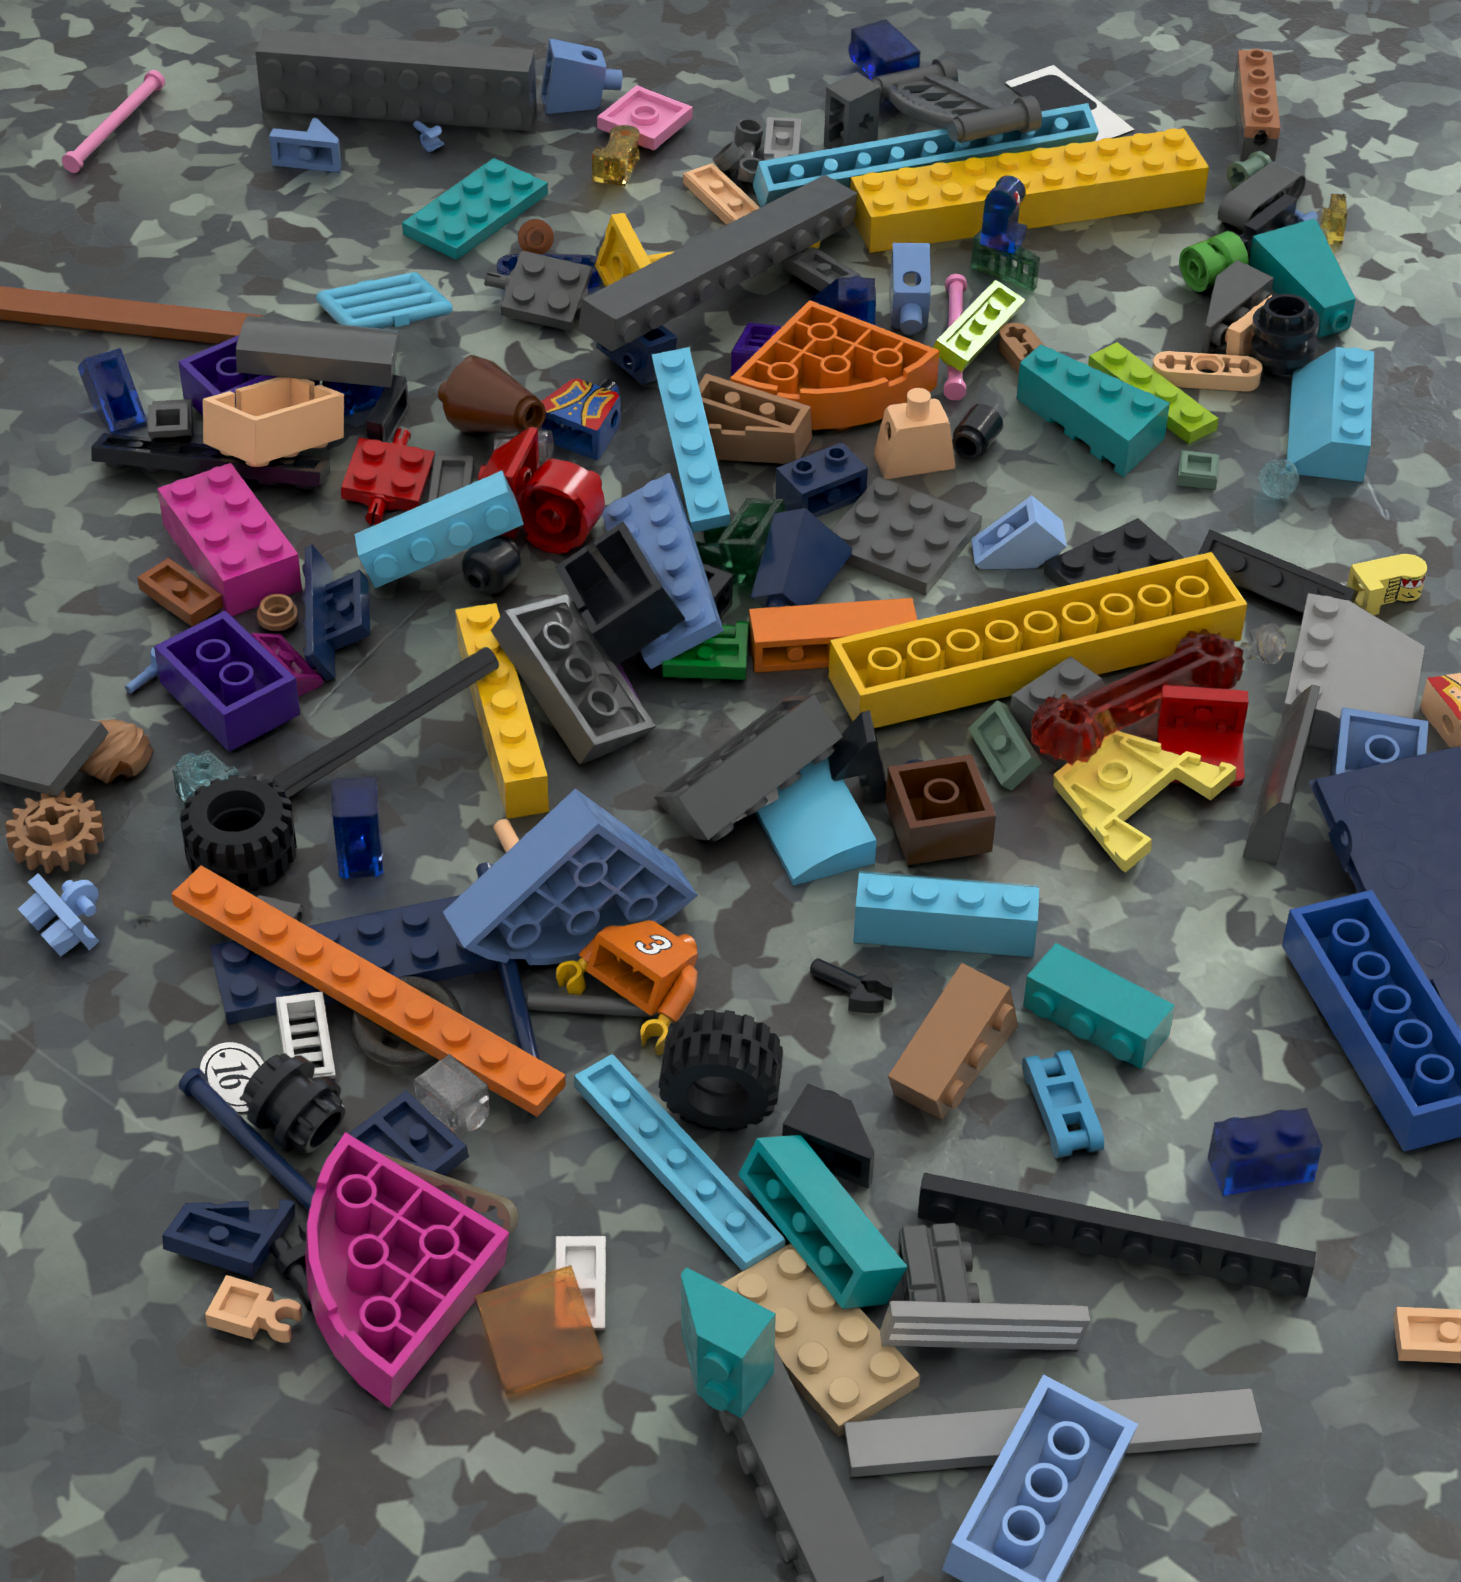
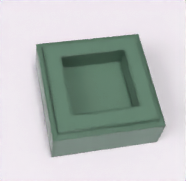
M1181 450L1177 485L1216 490L1220 455Z

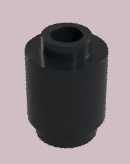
M985 404L972 406L953 432L952 443L954 450L960 456L967 459H974L985 454L1003 429V420L1000 414L994 408Z

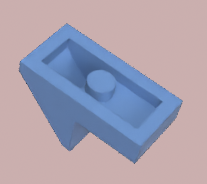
M317 118L312 119L307 132L272 129L269 139L273 166L340 173L342 167L339 139Z

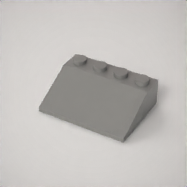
M1308 593L1282 717L1292 702L1311 685H1317L1321 687L1308 746L1334 750L1342 707L1413 719L1425 646L1348 600Z

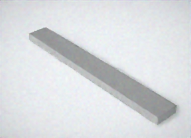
M1251 1389L1096 1401L1138 1424L1126 1454L1259 1443L1263 1433ZM1025 1408L845 1422L844 1438L850 1477L994 1465Z

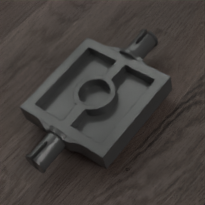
M521 250L516 266L509 275L488 270L484 285L505 290V296L501 304L502 316L572 332L575 321L581 312L582 299L590 295L588 294V285L592 276V266Z

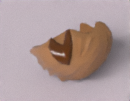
M116 719L97 721L101 722L109 733L78 771L94 776L109 785L120 775L126 779H131L139 774L151 759L154 750L149 745L148 735H145L144 730L136 727L133 723H126Z

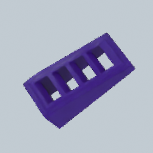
M748 323L731 351V376L781 326Z

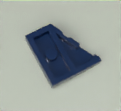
M407 1090L348 1133L377 1152L442 1175H446L469 1157L467 1145Z
M279 1200V1209L249 1210V1201H232L220 1205L210 1202L185 1203L162 1235L163 1249L253 1278L269 1255L271 1244L282 1236L295 1217V1202Z

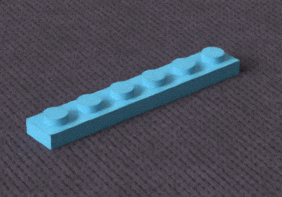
M690 348L652 354L655 375L692 532L731 525L730 512Z
M613 1054L574 1075V1088L742 1271L785 1247V1238Z

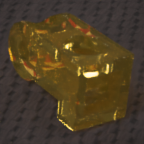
M630 125L613 127L610 130V140L605 148L595 147L592 153V181L626 187L640 158L638 149L640 132L636 127Z

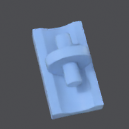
M38 873L28 881L36 892L18 910L37 931L58 915L59 919L47 928L41 936L60 957L80 941L88 950H91L100 942L77 917L83 914L90 917L97 911L95 904L98 900L99 891L89 880H79L76 882L67 880L62 885L64 892L60 898Z

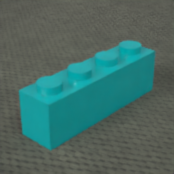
M801 1135L757 1138L738 1176L842 1309L887 1304L905 1273L907 1265Z

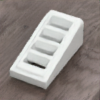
M323 992L276 997V1012L283 1053H286L291 1058L302 1055L310 1062L323 1061L324 1067L315 1068L312 1078L313 1082L324 1077L335 1079L336 1075ZM315 1018L316 1021L298 1025L289 1024V1021ZM318 1032L317 1037L292 1040L291 1035ZM320 1046L321 1049L319 1052L294 1055V1049Z

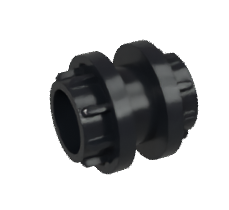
M1279 294L1268 298L1265 304L1255 311L1252 322L1255 335L1251 341V353L1262 364L1265 371L1276 375H1292L1293 372L1310 363L1316 357L1318 342L1315 335L1319 330V316L1312 307H1309L1306 299L1293 294Z
M286 1053L266 1060L247 1082L243 1091V1101L246 1102V1106L249 1108L247 1119L260 1130L276 1125L273 1140L280 1148L286 1152L296 1148L302 1154H306L324 1145L340 1126L345 1116V1106L339 1098L341 1088L329 1077L313 1082L312 1078L315 1071L313 1063L302 1055L291 1058Z

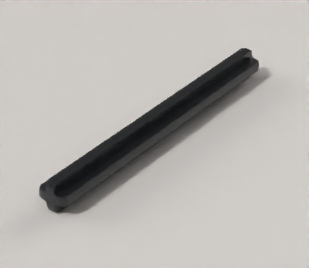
M483 647L272 779L274 787L280 786L285 791L286 798L299 793L497 670L499 662L490 648Z

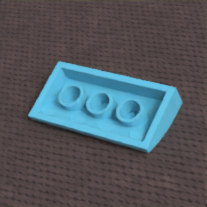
M828 757L818 764L814 765L810 762L800 769L799 772L802 776L795 783L783 790L777 787L779 799L755 812L793 886L875 864L877 840L844 780H832Z

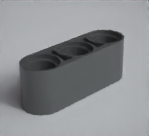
M1273 161L1224 197L1218 209V219L1243 231L1244 224L1284 194L1298 200L1305 189L1306 177Z

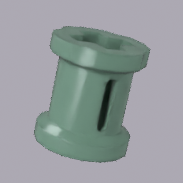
M1255 151L1249 155L1248 160L1231 163L1227 169L1229 184L1233 189L1271 163L1272 160L1262 151Z

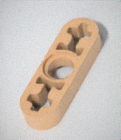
M1164 351L1155 355L1152 369L1179 388L1248 392L1255 390L1260 385L1262 364L1257 359L1249 356ZM1199 370H1211L1215 373H1204Z

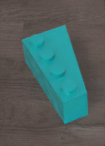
M1042 344L1020 362L1016 399L1049 423L1058 422L1064 427V434L1073 441L1077 439L1084 441L1091 447L1090 453L1102 461L1107 458L1114 463V471L1122 477H1125L1165 439L1169 402Z

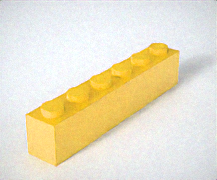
M497 604L456 609L457 642L461 659L464 660L483 647H488L495 654L499 662L497 670L472 684L469 688L506 819L549 812L548 775L517 671L490 631L500 618Z

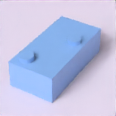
M1043 1374L955 1535L942 1571L962 1582H1060L1128 1450L1138 1424Z

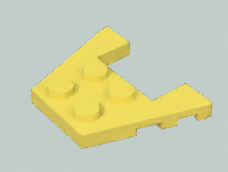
M1110 728L1053 774V786L1116 865L1126 873L1151 851L1152 839L1124 822L1175 779L1207 799L1212 800L1236 779V767L1225 762H1221L1219 767L1201 762V755L1188 751L1182 755L1161 750V743Z

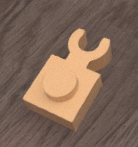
M226 1275L205 1313L207 1326L252 1340L260 1328L267 1330L269 1336L275 1341L287 1343L292 1339L290 1325L280 1323V1321L286 1318L301 1321L303 1315L301 1305L294 1300L281 1299L273 1302L272 1288Z

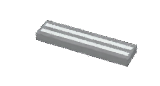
M890 1301L880 1329L882 1346L1078 1350L1090 1324L1088 1306Z

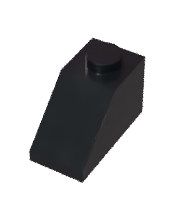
M807 1084L783 1122L782 1136L801 1135L833 1175L869 1188L873 1180L875 1152L852 1101L841 1097L834 1091L823 1090Z

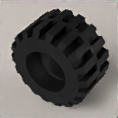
M229 775L228 779L220 780L219 778L211 780L210 785L207 787L200 786L195 790V796L188 797L185 801V809L181 810L180 820L186 860L192 873L202 865L240 888L249 887L252 890L259 888V884L262 882L269 884L275 881L276 874H284L289 869L288 862L294 861L297 845L292 805L290 799L286 798L285 791L280 786L274 787L272 781L268 779L259 781L257 776L247 775L245 778H238V775Z
M704 1010V1014L701 1015L697 1013L687 1015L686 1021L678 1020L673 1024L672 1030L668 1031L665 1039L658 1087L660 1088L659 1095L661 1100L667 1102V1108L672 1113L680 1114V1119L688 1123H697L698 1127L706 1129L713 1127L728 1131V1128L739 1130L747 1128L748 1124H759L764 1120V1116H770L773 1113L774 1107L778 1102L783 1047L780 1046V1039L777 1034L770 1033V1027L765 1023L755 1022L754 1017L747 1014L743 1016L737 1015L735 1011L725 1010V1012Z

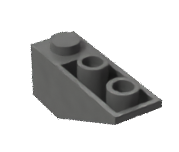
M1238 260L1216 276L1201 353L1210 354L1218 347H1223L1226 344L1225 334L1228 327L1247 314L1254 306L1259 305L1270 295L1273 296L1271 293L1273 277Z

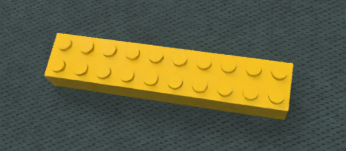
M1171 128L1155 133H1137L1127 137L1103 138L1093 142L1070 143L1066 146L1036 148L1032 151L1002 153L998 156L984 158L974 157L950 163L939 162L929 166L905 167L882 173L870 172L865 175L851 177L850 189L858 193L855 205L856 215L853 221L869 253L892 250L893 243L933 244L1203 203L1205 199L1209 166L1185 129ZM1018 190L1020 195L1019 211L1017 209L1013 215L1012 212L1016 209V201L1013 197Z
M1212 552L830 640L828 677L852 722L861 712L870 710L874 728L1012 696V694L1070 656L1099 675L1241 641L1247 603Z

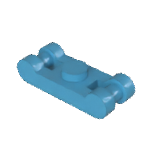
M1071 1051L1055 1052L1053 1057L1040 1059L1038 1055L1024 1057L1022 1059L1023 1075L1027 1085H1030L1050 1136L1054 1157L1071 1156L1073 1150L1086 1149L1088 1153L1103 1150V1131ZM1079 1123L1081 1130L1068 1131L1066 1125Z

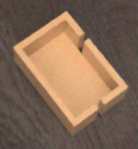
M276 377L236 389V408L235 393L231 391L203 399V443L220 450V453L223 455L234 456L244 460L247 465L252 467L267 466L269 461L281 457H295L300 451L310 448H324L329 442L344 438V394L323 385L315 386V382L307 379Z

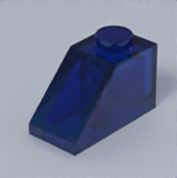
M860 276L837 278L810 299L813 302L875 325V278H863Z
M121 348L86 358L79 364L77 368L90 403L110 433L147 421Z

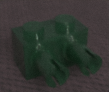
M746 498L729 526L704 530L705 542L695 541L702 563L709 566L722 567L725 572L733 574V584L754 586L774 513L786 511L783 499Z

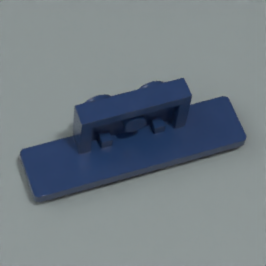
M312 544L304 548L305 564L302 565L305 577V591L302 596L306 618L303 620V627L306 632V647L303 648V653L310 668L313 670L317 669L328 681L335 678V650L356 643L370 635L369 585L367 577L360 569L333 581L331 566Z

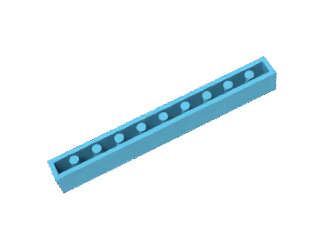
M1089 104L1074 105L1041 111V127L1037 131L1021 133L1019 130L959 143L958 141L953 142L950 139L948 130L939 129L759 161L753 188L761 208L823 175H827L850 189L851 177L865 175L870 172L882 173L905 167L929 166L939 162L950 163L974 157L984 158L998 156L1002 153L1032 151L1036 148L1066 146L1070 143L1096 141L1099 130Z

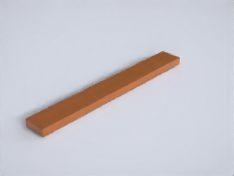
M0 286V320L220 344L240 335L242 325L247 316L263 317V315Z

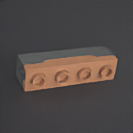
M1261 49L1238 50L1233 88L1240 161L1248 160L1249 155L1255 151H1262L1273 162L1276 158L1280 134L1272 52Z

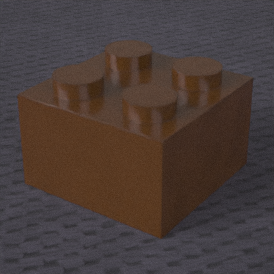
M972 754L888 766L885 804L907 865L992 852L996 814Z

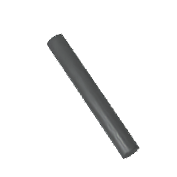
M528 992L527 997L528 1010L659 1017L657 1013L650 1016L624 997Z

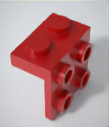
M1162 685L1157 718V742L1161 743V750L1182 755L1186 751L1201 755V762L1218 767L1221 762L1232 764L1236 767V779L1228 786H1241L1245 777L1243 731L1249 703L1248 691ZM1176 779L1172 781L1174 783H1181Z

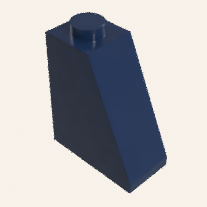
M806 508L774 513L751 598L763 608L813 605L849 559L853 548Z

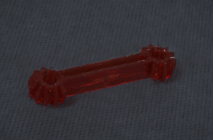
M1204 628L1200 633L1189 631L1187 636L1181 639L1180 644H1177L1173 655L1084 697L1073 700L1066 694H1062L1059 699L1048 696L1045 703L1040 704L1038 710L1033 715L1031 724H1033L1031 728V742L1040 746V754L1054 756L1055 762L1062 759L1072 766L1077 760L1088 763L1091 756L1096 754L1097 750L1101 748L1104 737L1159 711L1162 685L1231 690V688L1236 686L1237 681H1240L1244 671V650L1234 646L1235 640L1232 638L1225 639L1221 636L1220 632L1211 634Z

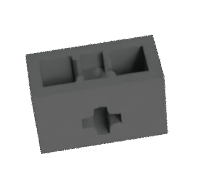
M855 72L826 87L824 146L826 148L832 149L877 141L880 86Z

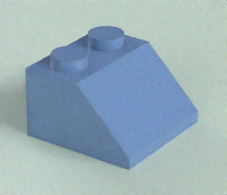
M1342 707L1329 776L1426 754L1429 721Z

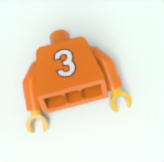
M647 920L626 926H607L598 932L578 953L580 959L577 962L564 961L559 964L556 969L558 985L562 987L567 983L568 994L581 995L586 988L583 974L588 972L650 1016L657 1013L659 1015L658 1019L648 1020L641 1027V1046L644 1047L650 1037L658 1036L660 1038L656 1043L655 1051L656 1055H661L664 1053L668 1027L671 1023L675 1024L680 1019L695 993L698 980V972L694 968L698 958L697 944L690 935L681 934L676 936L655 921Z

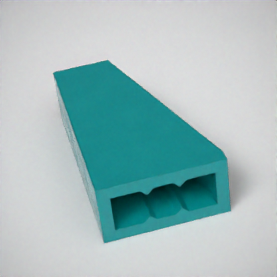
M1315 219L1253 236L1248 265L1274 278L1272 290L1277 295L1293 294L1308 301L1309 307H1312L1319 316V330L1316 334L1319 338L1350 328L1356 298L1319 223Z

